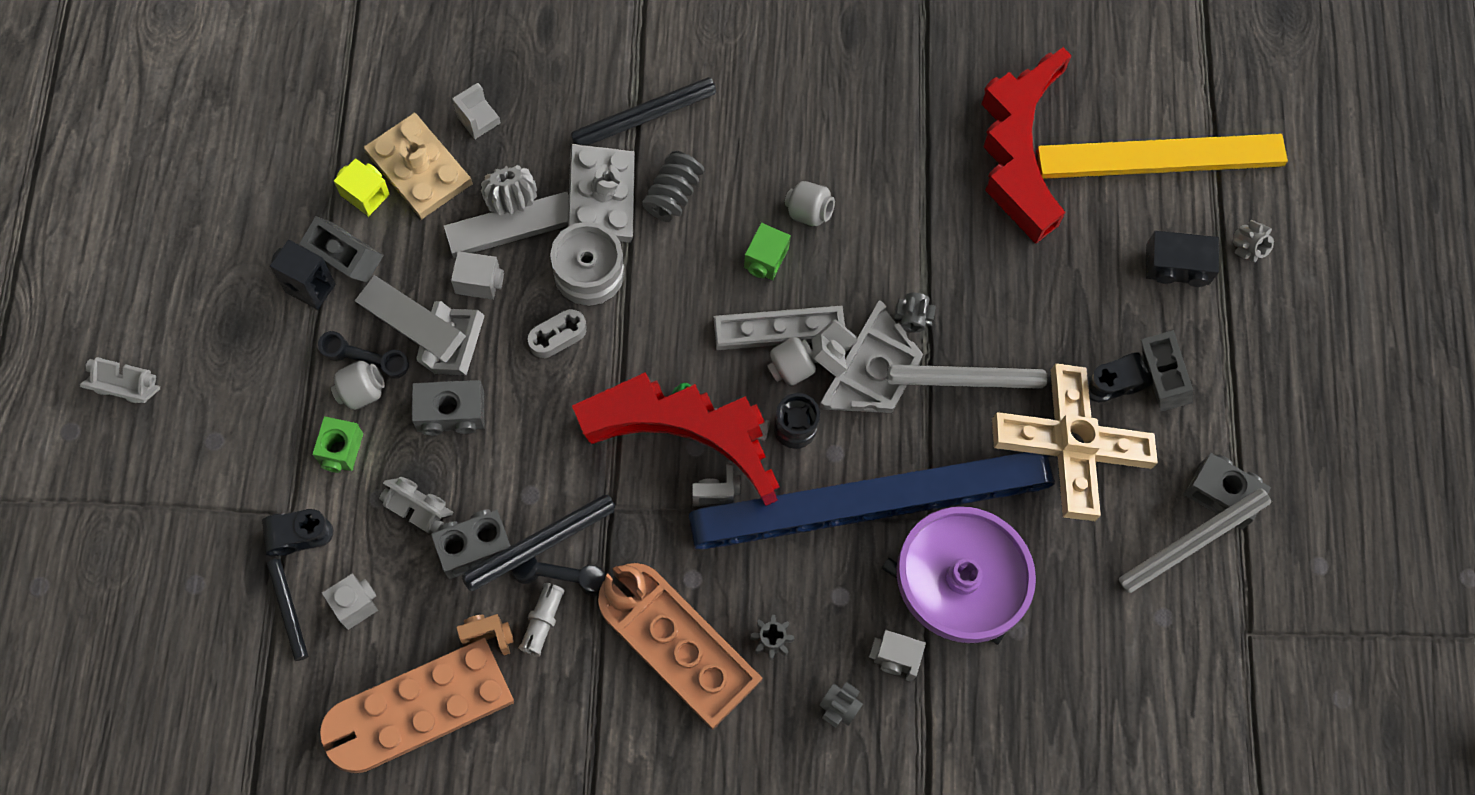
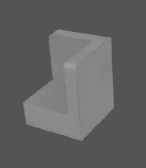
M479 83L452 98L457 118L474 139L500 124L499 116L485 100L483 88Z

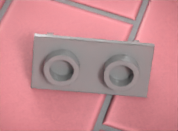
M99 357L87 361L86 371L90 372V377L80 384V387L94 390L97 394H110L126 398L127 401L133 403H145L160 390V386L155 385L156 375L151 374L150 370L125 365L123 367V375L119 374L120 363Z
M399 477V479H390L383 482V484L390 487V490L388 488L384 489L379 497V500L383 502V506L403 518L407 516L410 508L414 509L409 522L428 534L437 532L438 528L444 524V522L440 521L442 517L450 516L454 513L445 507L446 502L432 494H427L426 496L416 490L418 487L416 483L407 478Z

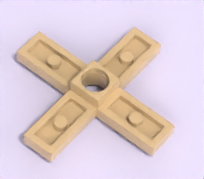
M1055 364L1051 369L1055 420L997 412L992 418L994 448L1058 456L1063 517L1096 521L1101 516L1096 462L1152 469L1158 463L1154 433L1098 426V420L1091 418L1087 368ZM1071 432L1078 434L1084 443L1077 441Z

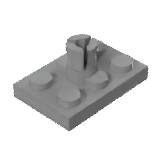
M572 144L570 149L568 227L581 222L599 223L612 230L619 241L631 243L633 238L635 151Z

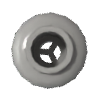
M801 181L794 189L791 188L788 191L785 206L788 207L792 220L810 226H819L824 221H828L832 216L835 200L834 197H831V192L827 187L808 181Z
M792 337L773 348L770 352L772 363L767 366L777 382L783 379L789 386H794L813 375L816 371L815 363L817 361L813 358V350L806 339L800 341L797 337Z
M357 361L335 373L334 386L331 387V391L339 404L344 403L348 408L357 410L377 401L382 394L381 389L384 388L385 383L379 369L374 364L369 365L364 361Z

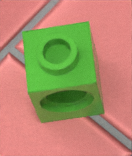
M761 223L745 254L744 268L748 269L755 277H766L773 280L789 250L791 235Z
M324 416L312 455L324 470L334 473H340L341 469L352 471L363 432L357 423ZM345 442L341 451L336 453L330 452L333 444Z

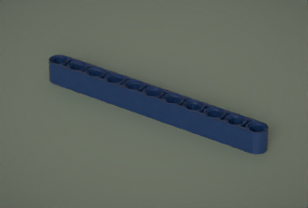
M1025 452L777 495L778 501L767 506L759 498L702 508L689 513V521L694 548L710 549L1035 492L1054 486L1055 480L1048 455Z

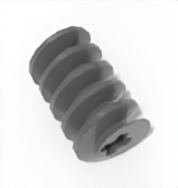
M672 151L666 157L665 164L660 168L659 175L654 179V185L649 188L648 195L642 201L645 210L664 222L672 221L671 215H682L683 212L680 206L687 205L688 199L686 196H690L694 192L691 185H697L699 183L697 175H702L705 172L702 164L688 154L681 151Z

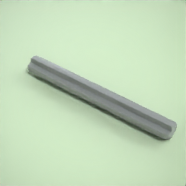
M891 365L887 370V380L890 384L1043 388L1047 384V373L1043 369Z
M1263 489L1255 490L1119 578L1120 584L1126 592L1132 593L1270 505L1271 499Z

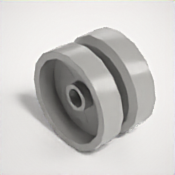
M581 222L572 224L562 230L553 241L550 257L555 283L565 298L576 304L590 306L604 303L617 293L622 286L624 278V264L621 243L612 230L599 223Z

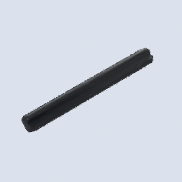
M707 77L577 129L571 133L572 141L577 145L588 146L716 94L715 83L711 78Z
M602 495L471 568L462 575L465 586L469 591H475L613 513L615 508L614 502L609 495Z

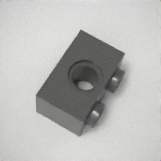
M315 216L299 243L304 248L323 257L324 261L347 276L368 283L384 256L338 225Z
M481 380L413 383L412 422L417 432L434 436L441 434L442 431L456 430L460 434H471L476 432V429H485L484 389ZM453 404L457 406L456 410L451 414L441 413L442 408L446 405Z
M1210 453L1200 463L1183 495L1218 515L1255 490L1263 489L1268 494L1271 487L1263 483V480L1258 475L1244 472L1235 467L1233 462L1227 457ZM1223 482L1232 486L1234 494L1225 491ZM1257 513L1237 526L1244 529L1254 521Z

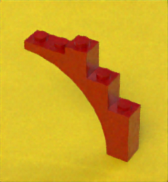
M1064 47L1054 54L1051 52L1046 54L1039 61L1037 67L1031 71L1026 69L1017 79L1010 72L1001 79L998 77L992 79L984 89L985 95L981 104L997 120L986 131L988 135L983 147L999 163L989 173L988 177L990 179L985 191L1035 244L1055 230L1066 213L1051 195L1039 172L1033 151L1032 135L1035 107L1047 88L1065 72L1072 56Z
M645 372L572 405L583 434L591 445L615 436L640 432L668 433L693 439L715 449L734 463L752 482L765 506L778 501L774 492L775 489L780 487L772 469L765 471L760 461L766 458L757 438L763 436L759 425L765 423L757 404L750 406L746 396L714 410L707 392L700 394L696 384L665 397L658 381L651 382Z

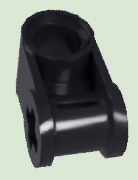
M1131 353L1118 360L1098 366L1088 378L1089 399L1098 403L1105 402L1123 395L1137 393L1152 385L1153 381L1140 353Z
M315 509L275 514L262 519L265 552L268 556H285L296 551L322 547L329 543L333 537L334 529L332 524L320 511Z

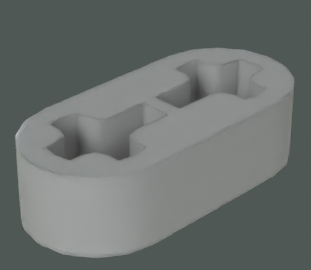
M569 309L536 326L528 335L530 351L536 357L548 358L580 341L585 336L587 329L584 315L577 310ZM571 320L573 324L577 323V330L573 332L570 328L566 329V322ZM542 336L545 340L549 339V346L544 348L541 344L537 345V338Z

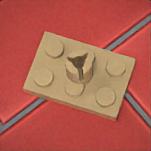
M413 113L364 146L365 153L421 220L473 184L471 177L416 113Z

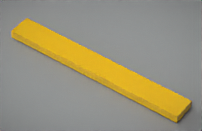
M1282 134L1038 146L1036 150L1038 168L1043 179L1282 167L1288 162Z

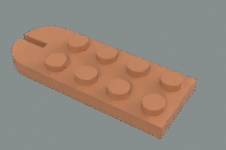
M640 563L614 567V576L634 596L628 598L614 584L613 578L607 573L598 596L599 608L603 618L713 730L763 678L653 568Z
M483 638L336 704L323 719L320 731L321 741L327 757L333 765L345 772L362 773L514 704V699L486 639ZM351 734L356 735L357 738L333 748L335 741Z

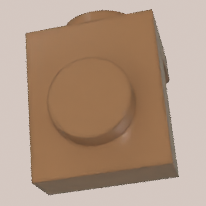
M498 614L486 618L484 615H475L465 619L464 625L457 626L459 638L464 647L483 638L488 640L497 637L502 654H510L508 644L514 642L509 623L502 624Z

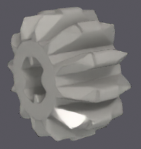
M519 165L512 168L505 166L504 169L500 170L494 169V173L485 175V180L481 183V192L490 211L497 212L499 215H503L506 212L511 215L515 211L523 212L524 207L533 205V200L537 197L536 183L529 169H521Z

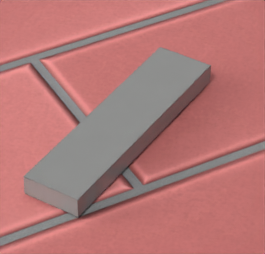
M568 192L534 200V204L524 207L523 212L515 211L512 215L508 212L503 215L491 212L444 225L453 258L457 257L458 251L474 253L567 227Z
M375 275L355 299V302L445 363L466 337L460 330Z
M843 306L713 316L716 350L775 346L782 344L792 337H797L800 341L806 339L808 343H811L812 339L833 319H836L845 326Z

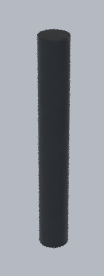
M274 559L267 562L293 657L295 661L304 660L309 656L281 559Z

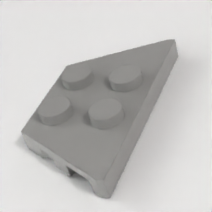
M879 300L857 338V343L853 345L847 355V370L838 378H834L820 403V408L824 410L892 413L907 385L888 383L887 370L891 365H919L923 353L914 342L907 338L906 331L900 323H895L886 311L887 307L882 301Z

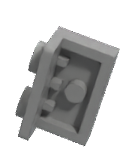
M435 301L431 312L460 330L466 337L446 363L421 346H419L417 361L434 374L467 375L485 315L479 310L450 309L442 301Z

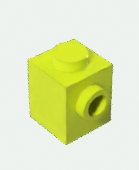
M356 158L349 166H344L334 180L340 196L368 217L390 195L385 180L381 178V173L373 165L367 163L365 166Z

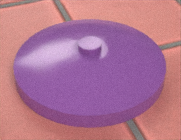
M951 507L926 516L910 531L900 549L897 561L898 586L909 611L927 629L952 641L979 643L1005 634L1024 616L1031 604L1035 591V567L1030 551L1023 539L1004 520L977 508Z

